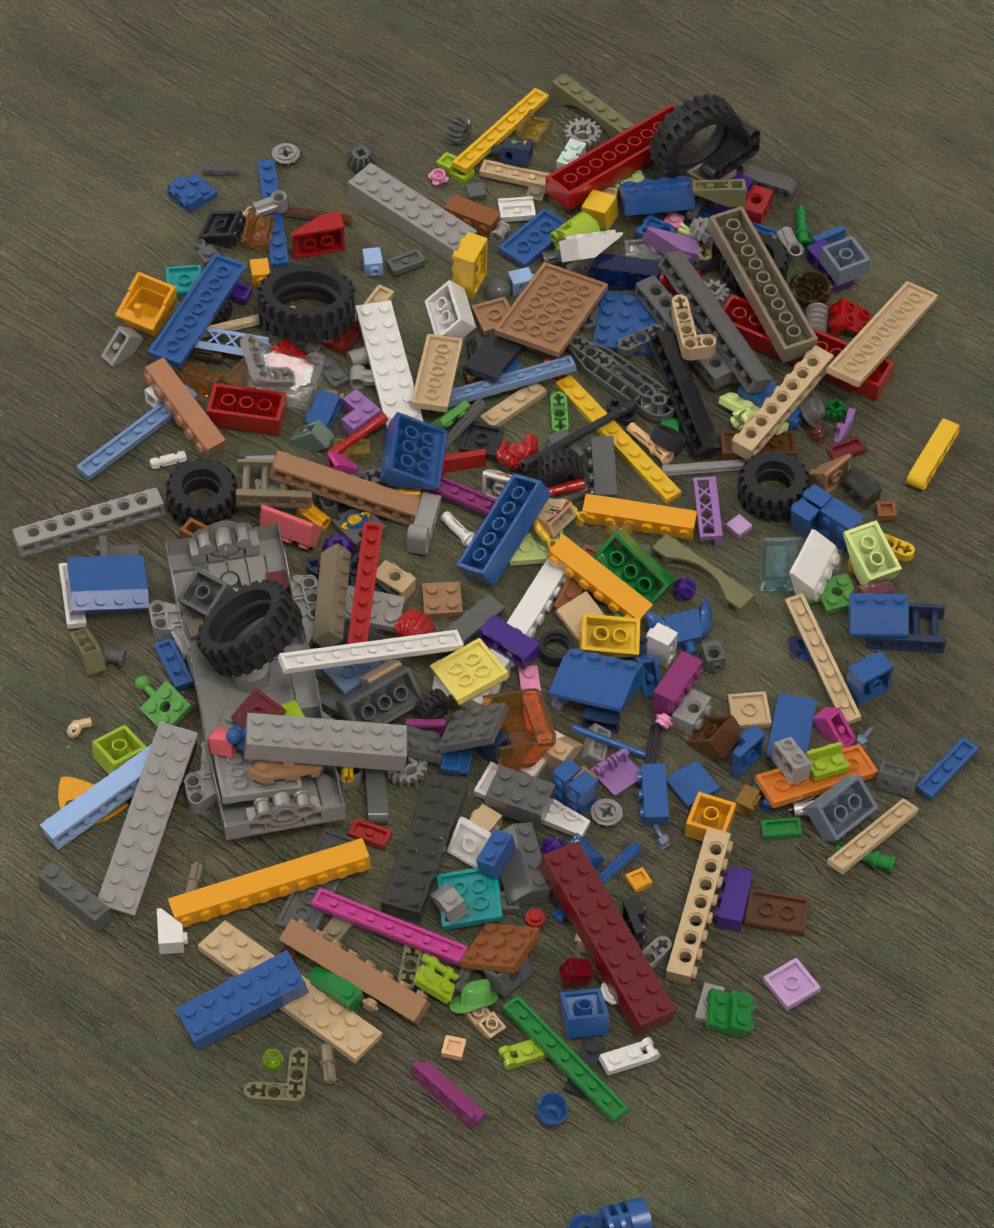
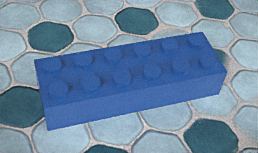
M513 473L456 565L467 578L495 586L552 494L542 481Z
M285 950L177 1007L176 1010L197 1051H200L309 993L288 950Z

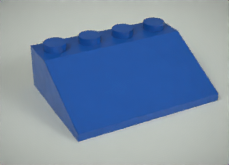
M396 412L388 424L379 481L400 488L438 490L448 431Z
M143 555L66 558L70 615L147 612L149 609L148 585Z
M570 648L561 661L548 691V696L622 712L642 686L643 664Z

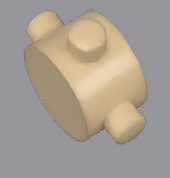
M372 998L362 1000L365 1010L374 1012L379 1009L376 1000Z

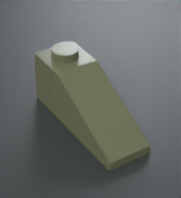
M745 179L692 180L693 194L726 207H746Z
M88 627L69 632L87 675H96L106 670L102 650Z

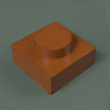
M876 501L878 521L897 519L895 501Z

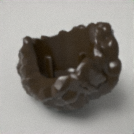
M809 269L805 272H798L792 276L789 283V289L797 303L805 307L812 303L825 304L833 293L831 281L828 280V276L825 274L821 275V271Z

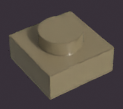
M529 185L525 197L533 196L534 204L542 206L546 195L545 188Z

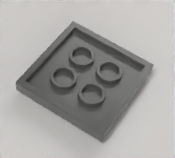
M506 702L453 712L438 745L440 753L494 744L509 709Z

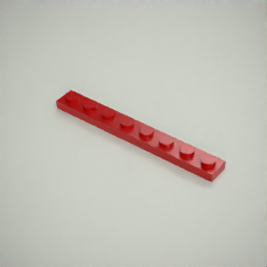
M364 521L347 644L367 642L383 524Z

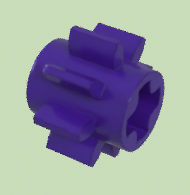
M688 576L685 580L679 578L673 585L675 590L673 594L681 601L685 598L690 600L696 593V583Z
M550 835L543 840L544 843L542 844L541 851L544 855L566 845L560 837L552 838Z

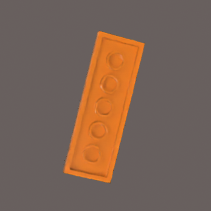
M857 744L844 748L841 751L851 766L849 772L815 782L811 775H809L808 780L791 785L778 768L756 775L755 782L772 808H776L822 794L846 775L859 774L862 780L865 781L877 777L878 770L861 745Z

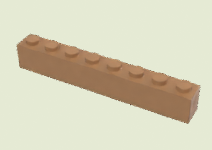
M279 450L275 455L268 477L408 526L413 523L420 501V498Z
M291 918L279 938L280 941L334 974L348 980L362 991L416 1024H420L432 1004L426 1000L428 998L427 995L419 990L414 993L409 990L411 986L402 980L399 983L392 979L394 975L384 969L381 973L375 969L377 965L368 959L365 962L358 959L360 957L358 953L351 949L346 952L342 949L343 944L335 939H332L330 942L325 939V933L318 929L313 932L308 929L310 924L301 919L297 922Z

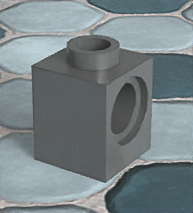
M720 640L701 643L700 656L706 673L724 670L726 657Z

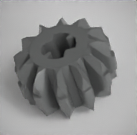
M454 115L450 119L449 124H447L448 127L445 130L446 138L454 144H463L468 139L472 130L470 119L464 115Z
M366 145L351 147L347 153V164L351 170H356L357 173L368 164L372 163L375 165L376 163L375 151L371 147H366Z

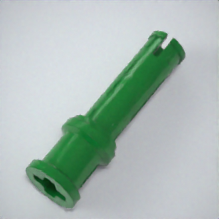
M799 205V211L798 207H795L797 224L795 237L803 246V251H807V247L812 245L810 240L811 232L807 227L806 207Z
M838 841L835 853L845 846L846 843ZM881 851L870 852L860 861L871 864L872 868L875 869L878 867L888 870V873L892 874L897 862V856L890 857L881 854Z

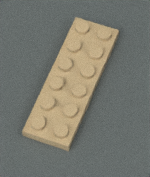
M427 334L411 400V408L437 412L448 411L463 338Z

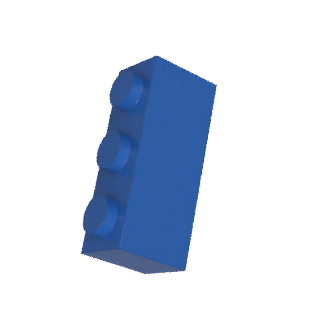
M665 763L641 764V771H637V783H641V789H638V800L642 801V807H639L640 819H643L644 826H654L655 824L658 826H668L669 810Z

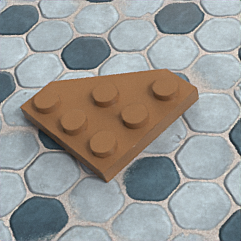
M258 760L248 771V778L263 784H272L274 780L284 779L286 782L299 780L300 776L310 775L311 778L319 777L327 765Z

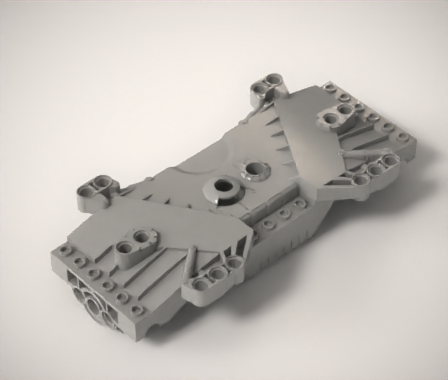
M219 521L211 524L206 529L197 530L192 535V538L165 542L176 604L154 600L149 604V616L154 638L157 640L174 639V642L181 651L182 658L188 661L190 675L194 679L204 742L201 744L200 770L191 772L184 778L189 811L195 815L202 814L206 809L218 803L226 840L345 819V804L341 790L345 791L362 783V768H353L354 781L351 783H347V778L345 783L341 781L342 767L327 766L319 777L311 778L310 775L300 776L302 791H298L294 795L280 792L275 794L273 798L264 797L253 801L222 803L213 754H210V745H208L207 740L209 734H212L216 726L219 727L225 709L236 711L251 692L258 688L279 705L296 700L305 717L332 718L322 711L315 670L284 674L278 660L279 654L273 658L274 661L264 664L260 670H253L251 674L246 675L243 673L241 677L232 675L231 678L219 675L199 650L196 644L197 639L190 640L186 621L204 617L185 608L178 601L179 595L197 567L225 581L235 591L240 590L241 586L245 584L247 586L251 585L254 581L260 583L266 579V573L285 570L288 590L286 591L301 610L302 619L300 620L302 624L301 627L297 628L299 631L297 636L292 638L293 642L290 646L287 645L284 648L283 653L309 650L314 644L313 630L318 591L316 577L313 575H294L292 581L290 580L286 553L282 544L278 523L252 528L251 524L246 522ZM260 618L255 622L251 623L244 630H242L235 639L248 633L263 618Z

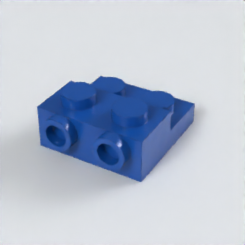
M196 173L185 179L180 176L167 184L169 197L176 200L180 207L186 209L189 213L194 212L218 197L217 191Z
M754 725L741 733L739 737L740 744L732 753L731 776L736 780L763 755L765 733L761 728Z

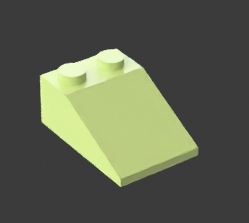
M877 520L843 532L854 574L863 590L896 578L902 568Z

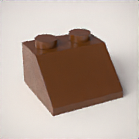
M734 716L708 717L701 728L696 730L688 739L686 744L710 760H723L729 755V751L740 743L739 737L743 729Z

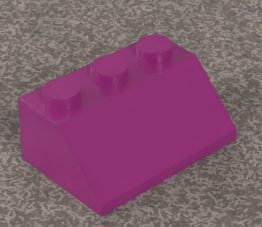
M684 651L679 654L654 690L651 714L673 713L676 707L682 705L685 694L691 692L694 681L696 679L699 680L703 674V669H701L702 660Z

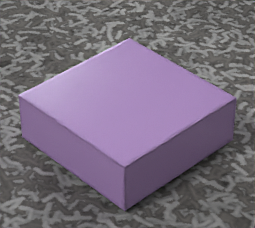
M739 514L726 523V529L739 539L752 529V524Z

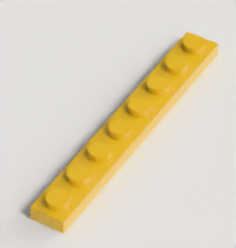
M534 88L454 159L452 167L467 174L492 151L493 145H499L549 100V95Z

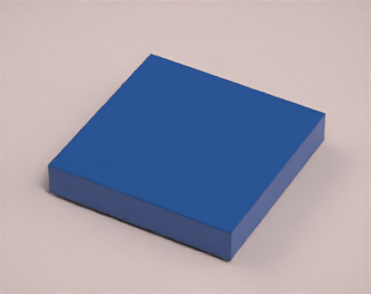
M697 760L666 777L667 786L687 810L693 806L698 792L712 796L720 791V787Z

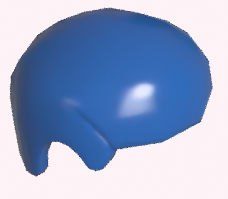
M548 1092L542 1095L536 1108L540 1122L546 1126L554 1127L563 1124L569 1112L565 1097L556 1092Z

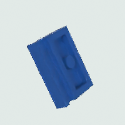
M474 747L443 753L440 773L465 774L469 776Z

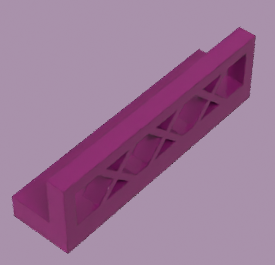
M428 1060L422 1065L418 1061L412 1064V1077L470 1130L486 1118V1112Z

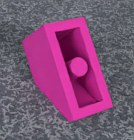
M331 451L327 453L329 468L346 474L358 472L356 464L351 462L348 456Z
M825 707L813 717L820 733L833 744L841 742L843 745L842 749L849 747L857 740L839 707Z

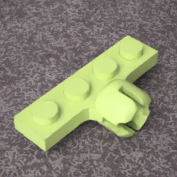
M733 392L721 396L718 402L720 405L733 411L732 414L734 416L731 417V423L735 429L738 428L740 431H742L743 425L752 419L754 412L757 409H761L751 401L744 400ZM784 422L775 434L779 435L787 431L789 423Z

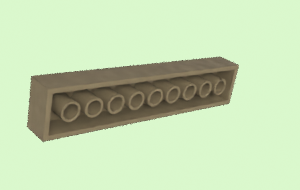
M743 206L710 216L708 230L782 362L804 356L808 350L811 351L815 345L817 346L818 338Z

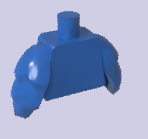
M704 598L701 602L700 615L698 608L663 616V619L652 611H648L645 614L649 629L654 628L657 623H660L678 632L676 650L684 648L685 652L692 656L697 654L696 645L701 644L702 638L709 634L713 625L712 609L708 600Z

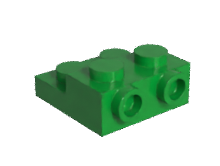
M711 988L708 991L706 1028L743 1039L753 1031L755 1022L751 1020V1015L756 1008V1003L752 1002L753 996L736 990L727 993Z

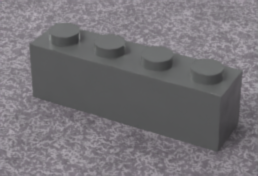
M591 436V444H587V455H591V458H588V469H592V473H589V484H593V487H590V494L617 498L613 436Z
M488 594L484 598L479 599L470 610L467 609L460 618L452 621L444 631L457 630L464 646L479 638V629L492 615L505 619V607ZM455 651L440 652V654L446 657Z
M53 862L37 874L39 888L94 932H100L112 921L110 908Z

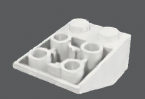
M615 229L565 236L566 240L559 241L562 262L595 258L620 238L623 232L616 233Z

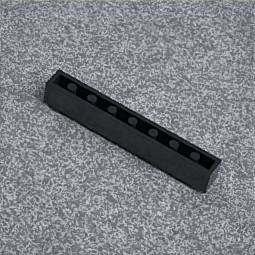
M658 330L648 342L694 457L712 459L722 448L688 363L681 356L676 333Z

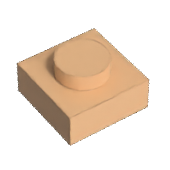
M446 1035L441 1057L462 1061L466 1039Z

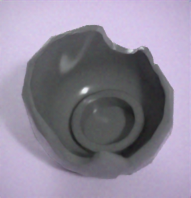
M501 277L491 278L486 283L484 289L486 300L490 301L504 296L508 299L511 295V284Z

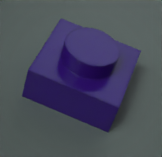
M238 283L231 293L232 300L246 304L253 293V287Z

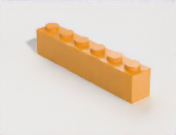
M586 494L582 512H586L588 515L587 521H584V523L590 525L622 528L662 536L668 534L671 537L693 540L697 511L593 494Z
M564 534L549 550L547 558L552 565L561 568L569 578H574L583 589H588L593 593L598 601H603L607 604L612 612L618 613L623 617L640 619L641 623L645 618V614L651 611L652 603Z

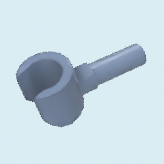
M869 727L863 735H858L855 745L860 744L865 749L869 744L867 737L873 731V728Z
M655 824L653 827L659 837L656 839V844L660 850H663L669 846V837L666 834L664 835L659 826Z

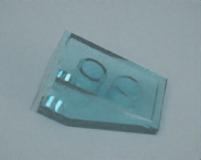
M801 537L762 539L758 570L760 591L794 590L789 572L801 551Z

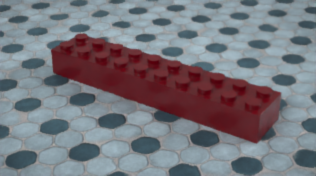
M576 841L542 855L539 864L541 872L635 1035L638 1036L671 1022L676 1013V1008L580 843Z

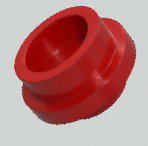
M534 908L527 911L525 921L530 927L539 928L545 923L546 916L542 910Z

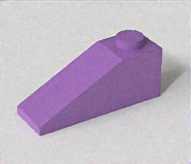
M648 227L642 237V241L662 254H665V252L682 251L691 264L695 262L699 255L698 240L696 238Z

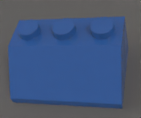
M849 593L848 620L850 636L908 637L909 606L907 594Z

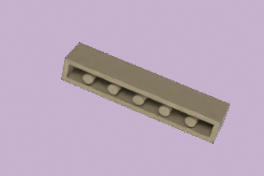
M339 543L321 552L313 641L323 648L334 646L343 641L351 552Z

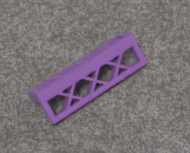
M716 476L693 478L700 540L714 539V546L722 547L723 533ZM708 483V488L703 490L698 487V484ZM704 496L709 499L707 505L700 502ZM706 511L711 514V518L708 520L701 516ZM709 526L713 529V533L704 534L703 530Z

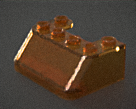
M529 688L482 696V707L493 703L500 704L506 702L509 708L500 730H507L511 745L499 747L498 768L500 765L513 770L533 767L555 745L556 732L540 690Z

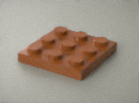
M486 923L460 960L461 968L515 974L541 936L540 928Z

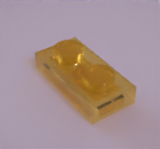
M333 439V446L345 439ZM361 439L342 455L348 456V458H370V439Z

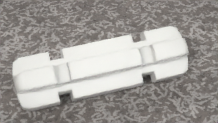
M179 451L177 454L171 453L160 456L159 459L157 457L151 458L150 465L152 469H157L161 465L165 467L177 464V461L179 463L185 462L187 458L184 451Z

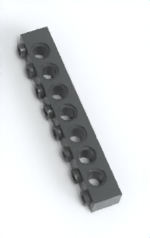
M654 275L636 283L635 296L654 319L664 327V331L676 333L671 315L673 295L664 288L663 283ZM694 324L696 334L703 335L701 328ZM717 350L711 358L689 360L714 391L731 383L733 380V371Z

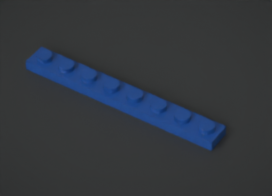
M275 159L257 161L261 195L262 199L271 197L274 191L279 190ZM272 212L264 215L271 269L289 266L282 213Z

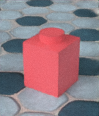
M216 726L212 734H209L207 742L210 745V754L233 758L238 748L236 744H231L227 741L226 733L229 730L228 728Z

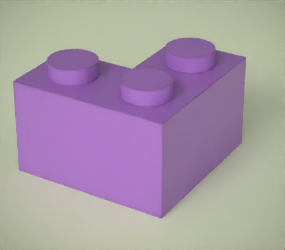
M357 389L343 398V413L346 416L341 418L342 433L348 438L381 413V409Z

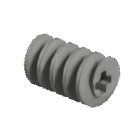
M822 303L808 305L805 310V317L810 326L826 333L828 307Z

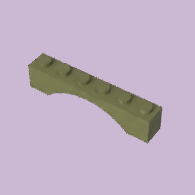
M562 74L552 81L551 96L563 105H572L590 114L604 128L611 139L634 126L633 123L566 74Z
M665 534L652 546L651 556L662 567L686 571L704 579L718 593L724 610L737 619H740L753 607L755 595L751 590L741 586L735 579L728 577L719 568H715L706 559L699 557L690 548H686L679 543L677 539Z

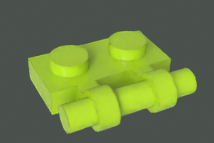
M424 954L421 961L427 965L424 966L422 964L418 967L413 984L443 1003L448 1004L452 999L455 985L449 979L455 982L459 974L454 972V969L450 966L441 964L436 957ZM434 970H437L438 972L442 973L441 976L435 973Z

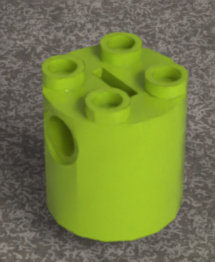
M580 212L550 233V238L553 241L554 251L556 252V250H560L559 241L566 240L565 236L601 232L594 218L585 212Z

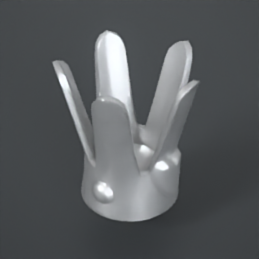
M815 796L801 802H793V809H788L787 811H793L794 817L809 816L805 807L814 801L812 799Z

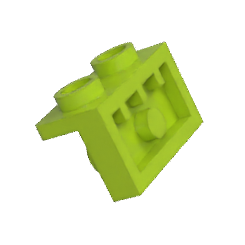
M841 742L811 749L806 752L807 758L812 763L810 775L814 782L850 771L851 766L841 752L843 747Z

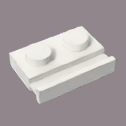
M533 196L498 199L499 211L501 212L500 221H526L536 215Z

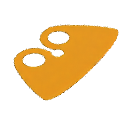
M61 777L58 789L60 809L65 806L67 801L75 800L79 795L93 787L94 784L72 777ZM125 801L95 824L115 816L125 809L128 803Z

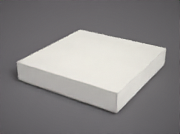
M461 817L458 820L447 852L473 868H478L476 859L492 833Z

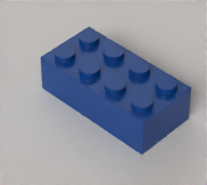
M677 176L673 179L662 177L659 180L653 181L650 179H644L641 182L626 181L624 184H619L620 204L625 216L695 209V194H693L692 183L689 177Z

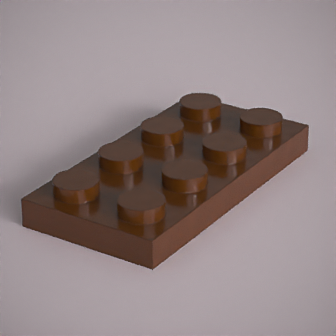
M720 431L722 459H744L732 452V439L736 433L739 434L741 431ZM784 431L779 435L774 434L758 455L763 451L772 452V450H777L779 453L783 451L787 452L789 456L793 455L796 457L794 431Z

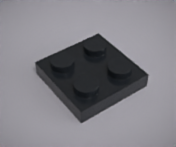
M472 421L465 429L459 453L485 449L486 458L495 460L496 451L504 434V427Z

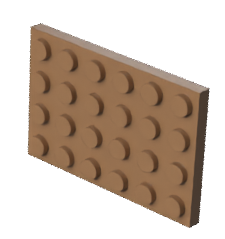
M544 262L494 329V335L560 357L608 290V284Z

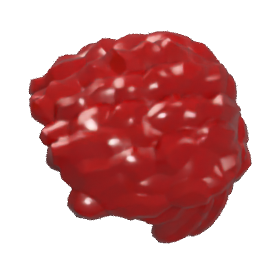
M529 433L521 441V444H508L507 441L503 440L496 451V459L507 469L522 470L519 462L532 454H536L539 450L538 437Z
M416 608L408 609L407 612L395 621L396 638L436 632L433 620H429V615L422 613L421 610L417 611Z

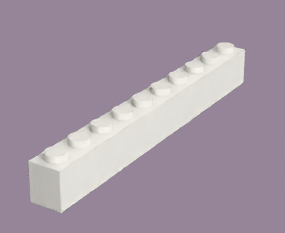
M547 559L507 623L514 628L520 629L528 637L533 638L537 626L543 623L545 613L551 610L554 599L558 597L562 586L568 578L564 571L558 566L552 565L549 559ZM490 648V651L508 671V674H510L511 667H515L516 664ZM503 681L462 703L461 707L472 709L477 706L491 705L492 698L499 693Z

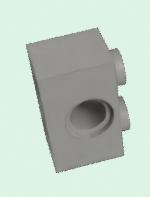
M692 689L689 694H686L682 705L677 707L672 714V727L692 736L695 730L701 728L704 717L710 715L713 708L711 706L712 697Z

